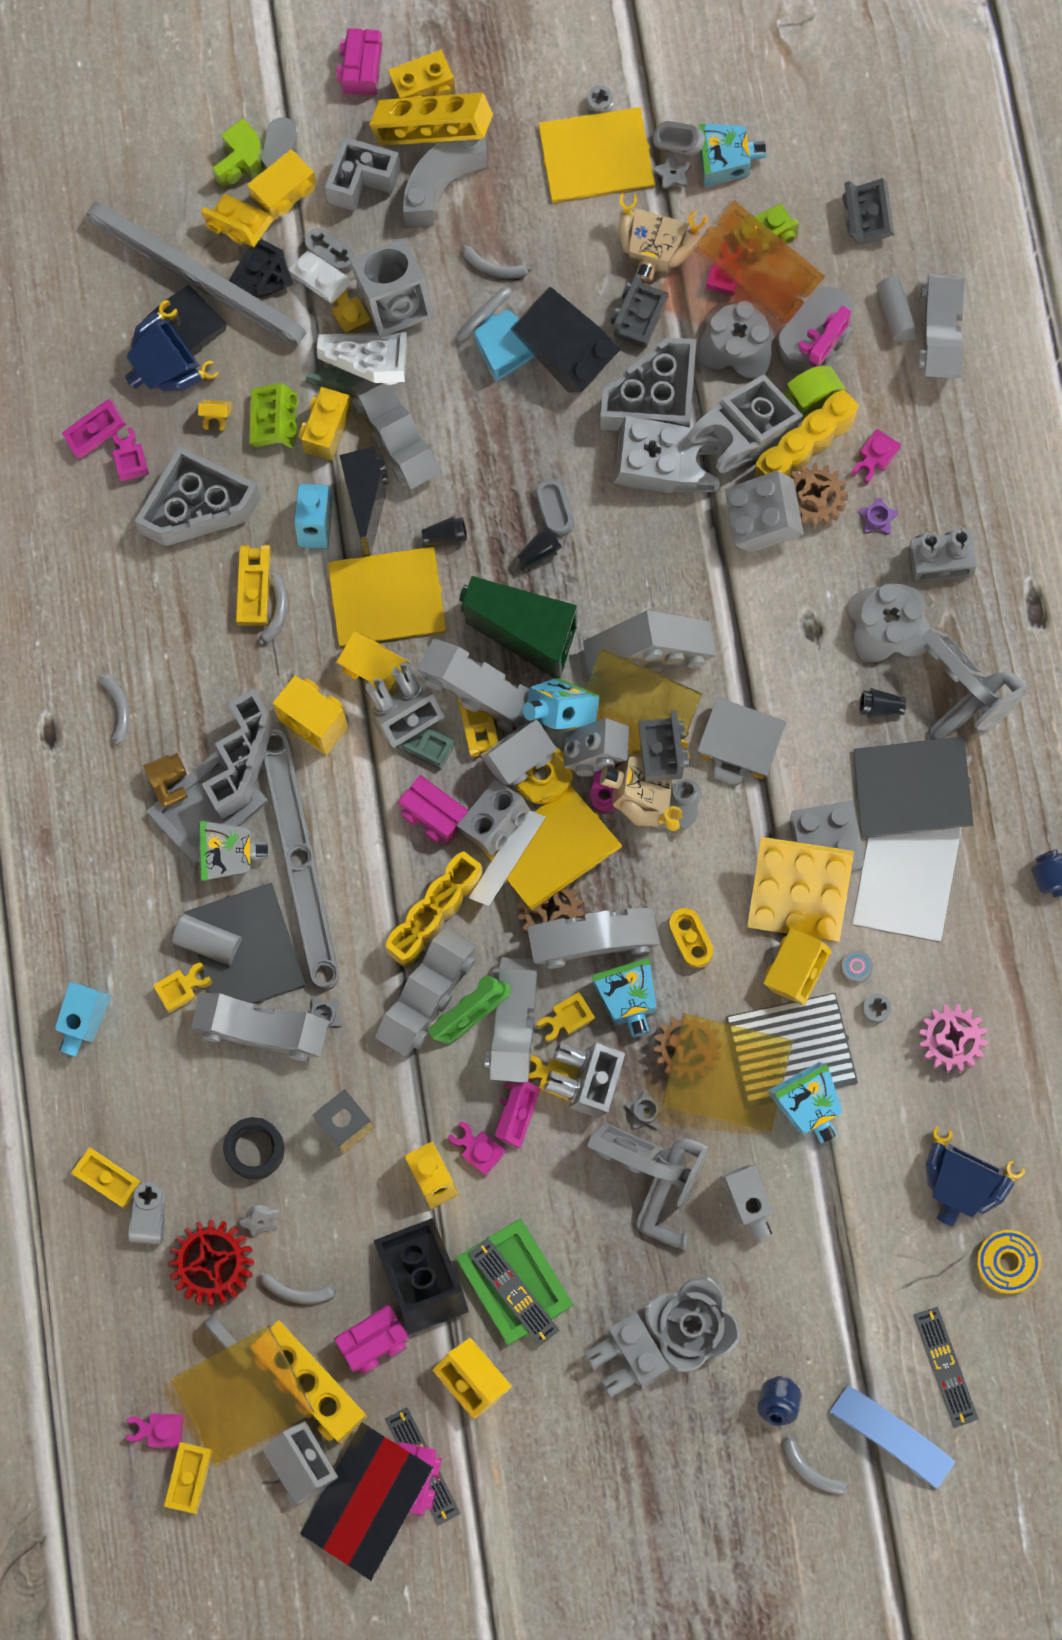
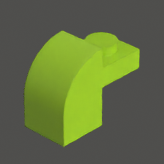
M242 118L221 134L224 149L230 155L212 169L215 180L222 189L229 184L238 182L245 172L253 180L260 173L263 166L259 137L250 124Z
M817 366L791 380L787 384L789 388L783 395L803 415V419L814 408H823L825 401L832 394L841 390L846 391L847 389L831 366Z

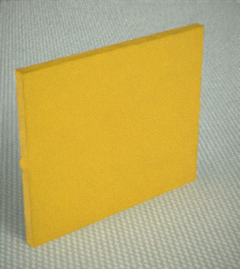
M641 107L538 123L544 154L543 165L546 166L552 203L655 187L649 154L650 145L647 143Z
M434 546L328 562L333 598L331 606L334 608L339 648L346 646L354 631L366 635L377 643L447 633L441 597L443 588L439 583Z
M571 786L560 799L544 804L534 811L546 817L505 880L531 911L622 848L621 843L599 819V815L590 809ZM497 850V852L493 856H490L484 851L483 853L492 862V860L494 859L499 850Z

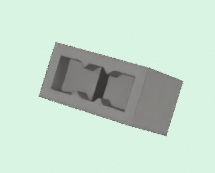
M495 779L457 824V827L466 840L490 856H493L497 850L505 846L508 837L515 828L526 820L530 808L521 795ZM510 805L507 809L502 810L503 807ZM490 828V830L487 833L482 834L483 831Z

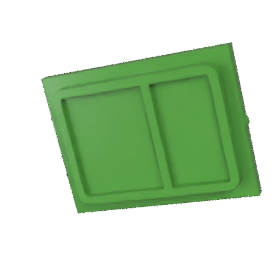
M521 1218L492 1236L487 1237L551 1319L557 1318L558 1315L574 1306ZM478 1243L455 1258L509 1346L530 1333L468 1254L480 1244Z

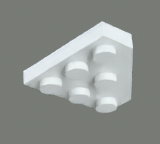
M406 331L394 332L382 338L379 337L378 333L318 335V359L374 383L394 385L405 381Z

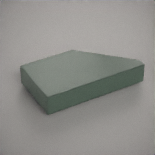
M332 364L314 374L312 372L306 376L307 383L344 393L353 398L354 395L350 387L365 380Z
M426 728L397 745L396 748L442 770L456 743L455 740L430 728Z

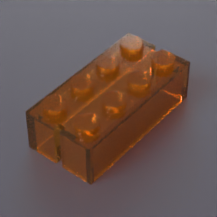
M735 200L729 201L712 222L717 227H708L692 249L781 323H789L805 303L801 298H795L798 295L802 298L809 297L824 279L825 275Z

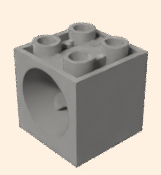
M405 238L350 259L361 300L380 338L434 317L425 278Z

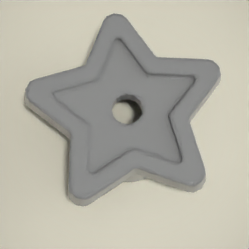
M670 154L666 163L656 166L654 172L661 176L663 189L679 185L686 187L687 180L685 174L691 168V164L688 162H678L674 155ZM672 170L676 171L675 174H671L670 172Z
M317 997L312 999L310 1014L321 1018V1014L325 1013L327 1016L324 1019L329 1021L328 1028L343 1025L342 1020L336 1014L339 1000L323 1002Z
M644 1090L639 1100L626 1103V1107L634 1114L633 1128L637 1129L645 1124L656 1129L660 1128L659 1114L666 1108L667 1104L665 1102L655 1101L650 1092ZM645 1108L649 1109L648 1114H645L643 1112Z
M265 1205L254 1206L247 1211L246 1218L239 1221V1225L249 1228L252 1237L257 1236L262 1231L277 1230V1225L274 1220L279 1215V1211L271 1210Z

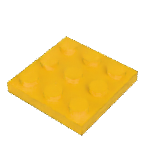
M761 837L747 927L786 934L792 928L814 938L840 942L854 851Z

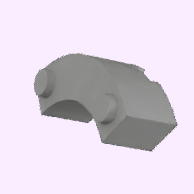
M486 135L484 139L439 142L424 154L413 169L406 185L403 200L405 228L434 226L436 208L447 185L451 181L458 180L460 177L473 171L488 169Z
M928 273L927 281L922 280L920 298L926 299L924 350L920 349L919 367L924 368L925 376L961 378L964 351L961 326L956 325L957 320H962L965 278L962 274Z
M652 908L625 909L624 912L609 913V911L584 914V921H582V918L566 920L561 918L527 927L534 964H546L547 969L563 967L566 965L565 961L607 953L631 952V956H640L650 953V947L660 945L654 910Z
M502 957L500 967L494 968L493 978L508 983L511 987V993L504 1002L496 1007L492 1049H486L485 1068H490V1080L528 1082L535 1017L529 1016V1012H535L539 965L534 964L533 959Z
M199 993L191 1029L203 1033L202 1039L212 1042H220L223 1039L245 1046L289 1054V1058L299 1061H307L308 1056L321 1057L329 1023L328 1020L308 1012L276 1008L271 1011L263 1008H254L255 1005L253 1003L241 1001L221 993Z

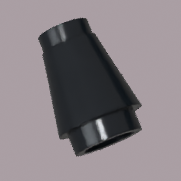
M452 516L422 529L424 545H461V542L467 541V530L463 518Z
M546 529L544 532L540 530L524 547L521 553L517 555V558L528 570L558 555L557 551L562 546L549 529Z
M870 688L869 691L863 690L859 704L860 714L867 715V718L904 715L906 711V698Z

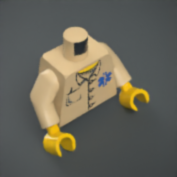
M623 192L619 198L623 211L620 212L618 236L622 250L629 255V263L638 267L636 274L642 276V282L651 283L654 272L669 274L672 267L680 266L693 255L700 237L699 229L707 225L708 217L704 215L702 223L697 225L694 221L697 211L690 213L688 223L637 208L634 214L632 208L637 204L638 197L634 193L633 204L627 205L623 201L625 194Z
M681 740L682 749H688V742ZM641 752L627 757V761L622 762L616 770L604 767L600 775V784L614 788L613 806L621 810L634 825L661 827L662 824H665L666 828L670 831H676L680 827L679 820L677 819L683 818L682 810L676 806L669 807L672 780L645 782Z

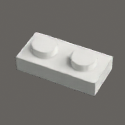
M309 250L289 269L294 279L331 304L351 285L346 275Z

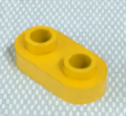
M680 908L673 912L669 921V929L684 962L688 966L697 969L707 966L713 957V946L698 914L690 908ZM686 921L691 927L688 930H682L679 928V924ZM700 949L703 951V956L695 958L692 955V951Z

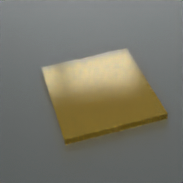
M604 649L600 650L588 685L584 688L599 695L596 721L607 718L629 726V756L641 752L638 731L639 721L667 719L670 716V711H677L678 721L684 722L685 737L689 735V727L703 694Z
M684 1013L675 1053L671 1058L672 1065L662 1106L771 1132L778 1105L771 1098L768 1090L783 1082L793 1040Z
M269 1325L170 1379L191 1418V1423L195 1425L206 1448L213 1450L211 1458L215 1465L314 1412L293 1371V1367L289 1364Z

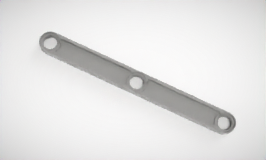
M94 202L87 211V218L97 227L289 344L298 346L305 337L306 331L294 320L105 205Z
M273 728L270 738L273 736L281 737L283 739V746L277 751L266 748L264 755L265 767L310 977L317 988L329 990L334 988L339 981L337 961L289 741L282 730ZM300 850L305 851L308 854L307 862L301 866L294 865L291 862L292 854ZM328 967L333 970L334 976L329 982L321 983L316 979L317 971L320 968Z

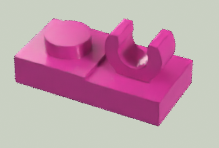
M841 306L836 314L831 312L824 322L823 328L825 332L821 338L816 330L809 329L807 331V337L812 339L814 343L806 344L800 341L798 348L802 353L810 354L809 365L817 367L823 363L850 325L851 310Z
M107 399L63 431L62 434L74 455L81 459L127 424L113 401Z
M506 1082L504 1087L511 1090L509 1099H499V1102L506 1107H504L502 1116L498 1121L495 1137L510 1146L521 1148L541 1089L530 1082Z

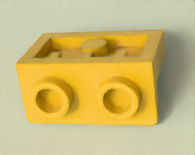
M225 193L213 210L203 207L200 211L206 221V227L216 234L222 232L228 235L234 242L238 244L244 242L252 247H255L273 221L269 213Z

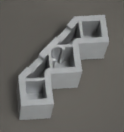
M366 379L350 387L354 398L351 399L353 407L358 415H364L373 431L371 436L378 449L383 447L393 464L391 470L399 483L404 482L411 490L442 473L431 448L422 440L411 414L401 405L393 385L374 383Z
M433 638L417 669L424 677V683L427 686L438 691L442 688L453 691L462 701L461 705L469 711L477 712L479 709L490 713L496 720L497 727L510 734L528 721L522 711L523 705L528 701L529 689L522 684L512 685L504 679L505 674L485 662L480 664L468 658L469 652L461 647Z
M255 688L228 702L229 707L241 726V729L215 743L228 770L202 783L221 819L249 805L273 730L274 723Z
M445 927L432 940L422 964L408 977L398 1001L385 1013L374 1038L404 1056H407L414 1048L419 1050L427 1039L428 1033L426 1031L438 1012H443L452 998L450 994L463 974L467 975L473 967L475 959L472 958L476 945Z

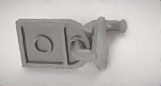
M930 629L922 636L928 643L925 646L926 650L936 660L940 658L947 665L945 668L946 673L955 682L961 681L970 690L963 699L933 725L930 731L932 740L949 738L980 708H982L985 714L978 719L975 727L982 731L992 729L1015 709L1027 692L1028 688L1013 673L1000 672L985 677L947 633ZM1006 684L1012 693L1000 700L997 691ZM970 755L966 756L967 766H969L972 760Z
M605 1122L591 1135L587 1147L593 1149L594 1154L606 1160L613 1158L622 1162L623 1167L635 1173L642 1171L655 1176L637 1219V1228L649 1237L686 1251L689 1238L687 1232L679 1234L656 1223L672 1184L683 1189L677 1207L682 1209L687 1203L703 1169L709 1146L696 1140L682 1139L666 1150ZM685 1152L698 1157L692 1170L686 1168V1164L682 1160Z

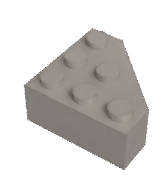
M666 337L657 344V348L647 356H642L626 369V372L621 377L606 385L602 391L601 430L619 431L626 416L690 428L696 339Z
M178 446L135 519V523L141 535L164 546H169L246 523L261 496L257 484Z
M648 610L583 641L588 675L601 677L603 681H611L619 677L644 673L656 674L663 670L683 667L696 668L705 664L704 661L716 656L709 621Z

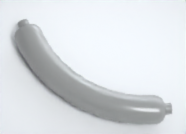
M462 246L464 257L475 268L488 275L499 278H520L527 276L530 271V267L525 265L506 267L492 264L480 257L471 246Z
M503 287L492 296L458 330L457 339L461 341L466 340L483 321L510 297L511 288Z
M275 573L271 574L270 579L275 593V612L269 626L260 635L261 640L259 642L261 644H268L275 638L284 623L287 613L286 588L282 578L279 575H275Z
M101 674L99 677L101 684L110 692L117 708V726L113 739L115 740L114 744L118 745L124 741L127 735L130 720L129 706L119 684L110 675Z
M262 1272L260 1274V1282L267 1290L277 1297L292 1303H321L334 1298V1293L337 1292L336 1288L332 1289L331 1287L316 1291H297L282 1285L269 1273L265 1274Z
M791 1435L785 1436L786 1440H784L783 1445L787 1457L795 1470L806 1481L819 1489L831 1493L843 1494L845 1490H849V1485H846L844 1481L827 1478L813 1470L801 1456L795 1439L791 1438Z

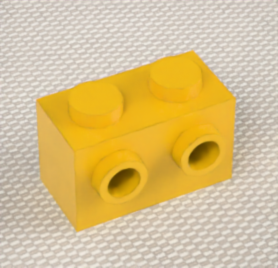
M442 49L388 69L390 85L396 99L451 95L456 92L454 76Z
M292 149L247 184L250 198L263 211L269 213L273 221L279 216L286 215L292 209L294 203L301 198L308 197L317 185L314 171Z
M321 387L318 396L314 395L309 406V413L311 415L308 423L303 422L299 432V439L302 441L306 454L333 461L352 411L349 395Z
M358 631L353 632L337 660V663L343 666L341 672L355 680L360 676L369 681L373 688H376L373 682L374 679H383L388 692L392 694L398 686L395 677L392 675V670L397 667L401 673L402 670L399 664L408 663L410 665L411 663Z
M791 928L788 935L782 938L779 944V953L774 963L768 966L763 984L773 993L805 1006L832 950L823 941Z
M471 1337L448 1352L432 1370L473 1419L494 1406L512 1388L510 1383Z

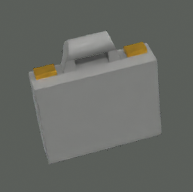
M717 697L697 753L702 759L708 761L715 760V779L738 786L746 774L750 772L752 773L751 776L763 780V778H767L786 726V721ZM722 763L741 769L740 773L737 774L721 768Z

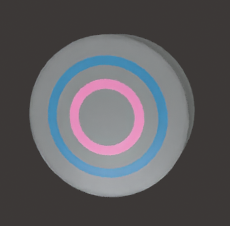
M862 951L848 953L841 964V972L844 978L856 984L865 982L873 970L871 958Z

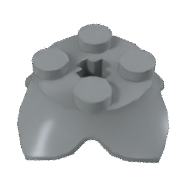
M741 301L740 303L726 302L714 306L706 316L707 327L698 344L699 364L710 369H722L726 366H732L739 375L745 378L756 379L763 374L765 375L771 365V344L779 336V323L777 319L766 310L754 307L749 301ZM743 332L744 337L739 338V335L734 337V333Z
M885 584L882 587L866 588L851 598L848 612L850 618L856 622L854 646L861 661L878 662L887 659L894 652H899L909 657L927 652L925 646L928 643L922 636L930 630V627L924 615L926 608L925 600L917 589L903 584ZM886 615H894L897 622L891 620L887 623L885 621Z
M709 1276L690 1279L683 1284L678 1292L657 1295L646 1306L647 1326L651 1333L659 1340L663 1358L676 1371L695 1370L710 1358L728 1354L740 1341L738 1323L731 1314L726 1312L722 1291ZM692 1318L698 1319L697 1325L702 1326L701 1330H695L693 1334L687 1333V1328L683 1327L684 1321L690 1322Z

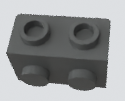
M881 178L859 186H855L851 181L845 182L846 193H843L842 197L844 206L849 214V219L846 220L849 235L854 237L861 245L894 236L887 181Z
M636 274L633 282H627L624 288L622 299L625 300L621 308L616 307L612 315L611 324L614 325V336L647 348L668 301L669 293L643 284L642 276Z
M670 711V716L667 719L639 721L638 731L645 782L682 779L684 767L689 766L687 748L682 749L681 739H685L684 722L678 721L677 711Z

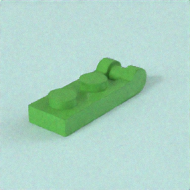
M490 976L482 977L475 991L461 998L459 1004L449 1012L440 1015L437 1021L428 1028L432 1039L451 1045L510 996V985Z

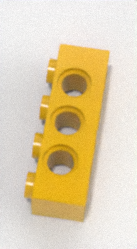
M483 92L386 99L378 101L369 125L380 146L484 139L493 113Z
M280 1320L250 1346L256 1352L252 1359L264 1371L270 1368L278 1376L273 1380L274 1383L286 1395L291 1391L299 1399L295 1405L307 1418L313 1414L321 1423L317 1427L318 1431L329 1442L335 1438L341 1444L361 1422L368 1418L363 1410ZM284 1352H290L294 1357L293 1364L287 1369H281L277 1364L278 1357ZM304 1376H313L315 1378L314 1389L307 1393L301 1392L299 1389L300 1380ZM327 1399H333L337 1403V1410L331 1416H323L320 1411L321 1404Z

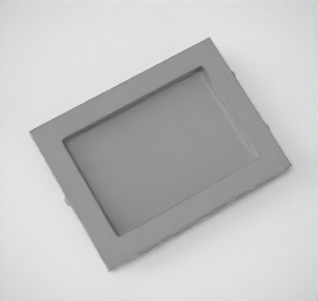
M218 750L169 791L172 792L184 787L188 798L168 807L162 806L158 800L146 811L158 824V827L178 846V849L194 865L198 862L199 821L239 827L268 802L265 795L254 786L249 805L221 819L202 786V783L228 770Z

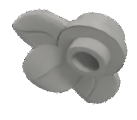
M688 779L681 780L676 784L672 783L669 807L676 806L682 810L683 818L677 820H679L680 828L683 830L692 826L698 818L697 805L702 798L700 786ZM685 794H692L688 798H682ZM662 824L661 827H657V826H653V827H656V828H666V825H665V824Z

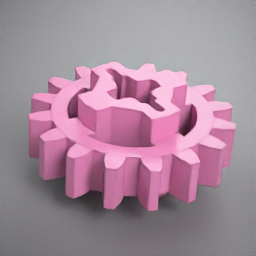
M946 1004L943 1006L941 1014L935 1009L932 1010L931 1016L933 1020L924 1019L922 1024L927 1029L919 1031L918 1036L925 1038L919 1044V1049L928 1050L924 1056L925 1060L931 1058L936 1060L933 1068L937 1069L943 1064L945 1065V1073H949L951 1068L956 1066L958 1073H962L965 1063L968 1067L973 1068L975 1065L973 1057L980 1060L984 1054L978 1048H986L988 1042L981 1039L982 1036L986 1035L987 1029L978 1028L982 1019L978 1017L973 1020L970 1017L972 1009L962 1013L961 1006L957 1004L954 1011H950ZM956 1020L965 1023L968 1027H963L962 1025L958 1024ZM942 1022L943 1031L932 1036L933 1029ZM950 1032L954 1037H959L956 1046L953 1045L952 1040H946ZM974 1041L972 1050L964 1056L963 1046ZM937 1050H942L949 1054L950 1058L943 1056Z

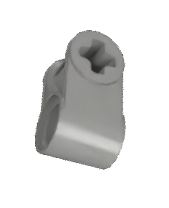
M143 1182L134 1191L133 1208L129 1224V1242L162 1244L166 1199L164 1191L154 1182ZM152 1189V1192L157 1195V1199H152L150 1205H148L142 1199V1196L148 1195L149 1190Z

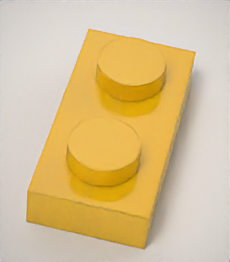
M91 1147L87 1149L71 1172L74 1176L123 1209L126 1208L134 1196L136 1187L142 1183Z
M183 1442L179 1443L164 1507L193 1514L198 1513L213 1452L212 1449Z

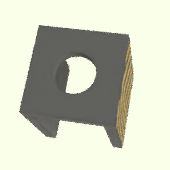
M345 1089L313 1114L317 1123L327 1132L342 1154L375 1129L371 1120ZM342 1109L349 1111L351 1121L347 1126L338 1127L333 1123L332 1117Z

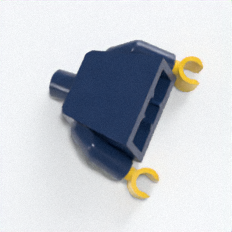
M170 301L161 302L159 312H153L135 328L130 344L131 350L127 354V359L134 369L125 375L126 381L134 389L145 383L149 389L159 388L163 392L183 391L201 383L203 378L214 380L219 374L217 372L214 375H208L205 372V367L214 364L213 361L205 362L199 371L196 369L200 365L169 322L177 317V309L173 310L170 314L163 312L170 305Z
M939 1126L935 1127L932 1136L933 1143L930 1147L925 1167L928 1186L934 1190L932 1197L943 1203L937 1219L946 1225L954 1226L960 1212L969 1217H974L977 1212L986 1213L1002 1204L1014 1187V1182L1024 1175L1025 1169L1022 1168L1018 1175L1012 1174L1010 1166L1014 1161H1010L1002 1170L951 1145V1130L947 1138H939L937 1136Z

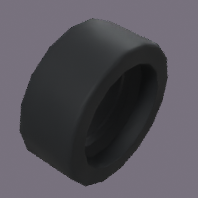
M249 1117L239 1120L230 1127L224 1137L223 1152L225 1160L235 1173L244 1178L257 1180L268 1177L278 1169L283 1161L285 1151L283 1138L276 1127L263 1118ZM251 1130H258L267 1134L273 1146L269 1159L264 1164L256 1167L241 1163L235 1151L236 1143L240 1136Z

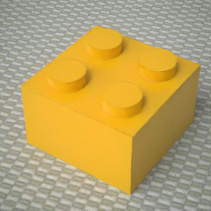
M294 675L272 703L278 721L327 756L349 728L346 714L342 709L344 706L331 695L325 697L318 692L320 688L310 679L305 678L302 680Z

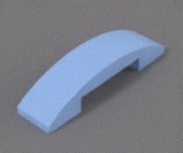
M849 1385L830 1411V1413L852 1429L858 1430L911 1468L912 1472L936 1489H938L955 1463L951 1457L912 1427Z

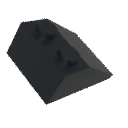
M548 287L510 328L568 393L582 392L620 351L619 347L597 324L552 287Z
M374 446L339 455L365 556L372 555L386 497L384 485L389 484L383 455L377 456Z
M433 1218L373 1240L409 1335L469 1312L462 1287Z

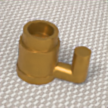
M178 753L170 756L167 754L152 762L143 764L162 806L168 807L188 798L184 787L172 792H168L167 786L180 781L179 778L187 775Z

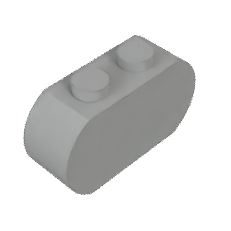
M833 287L815 289L780 331L778 355L786 368L800 374L814 368L809 365L810 354H804L799 350V342L803 341L806 344L814 343L812 339L807 337L809 329L816 330L821 338L825 332L823 328L825 320L831 312L836 314L841 306L852 311L850 325L822 364L827 365L835 355L836 351L834 349L840 342L844 344L850 338L854 330L852 328L854 307L847 294Z

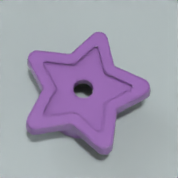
M877 498L870 507L859 509V513L866 520V533L878 529L889 534L891 532L890 521L898 515V511L889 509L881 498ZM876 515H880L881 519H876Z

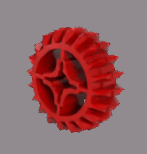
M208 1220L206 1230H204L201 1222H196L198 1232L193 1233L187 1227L184 1231L189 1238L186 1241L181 1237L175 1239L182 1246L181 1249H170V1253L178 1257V1260L168 1261L170 1268H178L177 1271L169 1275L170 1279H182L176 1284V1290L182 1291L187 1288L184 1294V1298L190 1300L196 1294L195 1303L197 1305H201L205 1297H207L208 1306L214 1307L215 1297L217 1296L221 1304L225 1305L227 1304L225 1294L229 1292L236 1299L238 1298V1293L234 1288L237 1285L244 1290L247 1288V1285L241 1278L242 1276L252 1278L253 1273L246 1270L245 1266H253L255 1261L244 1256L251 1254L253 1249L251 1246L241 1248L248 1240L247 1237L242 1235L235 1239L239 1231L235 1226L226 1233L227 1223L225 1221H221L217 1230L214 1220ZM209 1239L225 1240L233 1246L234 1250L216 1252L213 1250ZM200 1243L201 1253L199 1258L191 1262L190 1266H187V1259L191 1250ZM208 1252L215 1260L218 1257L220 1258L218 1262L214 1263L215 1274L207 1266L205 1269L203 1268L208 1263ZM236 1260L234 1273L223 1284V1269ZM194 1274L197 1276L202 1274L209 1275L214 1288L199 1287L191 1282L189 1276Z

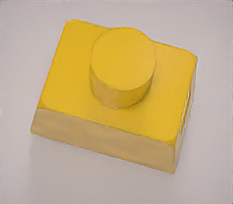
M433 1141L404 1155L430 1209L459 1195ZM442 1188H445V1189L442 1190L441 1192H438V1193L434 1194L436 1191H438V1190H440V1189H442Z

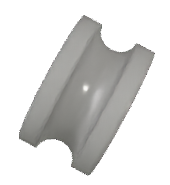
M598 85L589 90L587 106L591 113L610 112L613 106V95L609 88ZM600 96L605 97V101H602L600 105L595 104V100H598Z
M876 993L867 997L862 1011L868 1021L881 1023L890 1015L892 1006L886 996ZM875 1000L881 1002L880 1006L884 1004L886 1009L881 1011L880 1016H874V1011L870 1013L868 1009Z

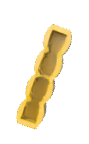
M845 390L832 394L825 401L822 409L811 412L805 417L800 427L790 430L781 438L778 446L769 448L761 454L756 462L754 478L777 470L789 477L792 471H801V466H807L813 455L825 451L833 442L834 437L846 433L854 425L859 404Z
M464 851L452 858L446 867L445 875L437 878L429 886L425 899L417 902L408 912L405 923L397 926L389 935L385 947L391 958L404 968L413 965L420 958L424 945L431 942L441 932L444 921L457 913L462 905L463 897L468 896L475 889L483 876L481 864Z

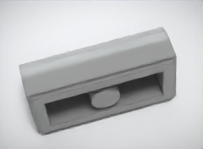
M897 275L887 277L881 280L876 285L893 340L902 342L914 339L916 336L915 324L900 278Z
M183 914L180 918L172 939L173 944L229 967L242 941L241 936L186 914Z

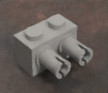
M958 528L945 533V535H938L931 531V534L926 532L917 535L910 541L909 556L914 583L974 576L976 559L972 533L967 529L962 528L959 530Z
M408 663L399 664L402 670L401 673L397 667L392 670V675L401 689L400 692L392 697L383 679L373 680L376 688H373L370 682L365 687L375 705L369 712L380 733L393 748L445 717L433 692L421 679L419 681L416 680Z
M559 1041L555 1049L557 1054L554 1053L553 1060L578 1068L579 1075L574 1080L550 1071L546 1078V1081L549 1082L545 1083L544 1090L570 1098V1109L596 1118L608 1113L625 1053L599 1043L593 1044L584 1051Z
M637 1312L609 1328L608 1339L584 1352L588 1361L601 1354L590 1361L594 1370L618 1355L620 1357L623 1356L626 1361L624 1363L625 1367L605 1379H601L604 1388L617 1382V1384L607 1389L610 1398H613L614 1395L634 1383L644 1388L670 1371L669 1366Z

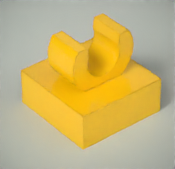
M203 399L198 403V416H205L203 428L208 430L210 428V420L216 418L220 423L219 430L223 431L227 426L226 418L232 414V401Z

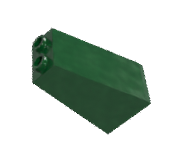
M471 576L469 585H463L459 602H462L461 612H464L465 623L553 678L561 679L578 626L577 605Z

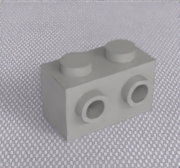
M604 718L566 732L563 767L576 771V774L579 776H592L594 772L602 770L604 767L614 768L615 765L627 761L629 726Z
M535 719L523 723L480 756L499 782L504 785L511 783L512 786H515L528 777L526 772L534 766L538 769L547 764L552 759L550 754L557 750L539 721Z
M302 1422L282 1432L263 1448L264 1453L295 1505L318 1494L338 1478L306 1422Z

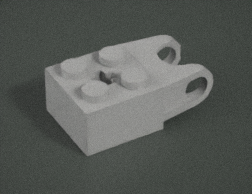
M763 374L722 398L717 406L693 426L688 434V439L692 443L710 441L718 444L724 453L718 458L715 468L720 473H724L752 462L769 448L778 446L781 438L787 432L798 427L803 415Z
M626 416L618 432L613 484L668 494L672 492H713L719 489L720 479L703 471L697 464L696 456L720 453L722 448L710 441L692 443L688 439V434L692 428Z

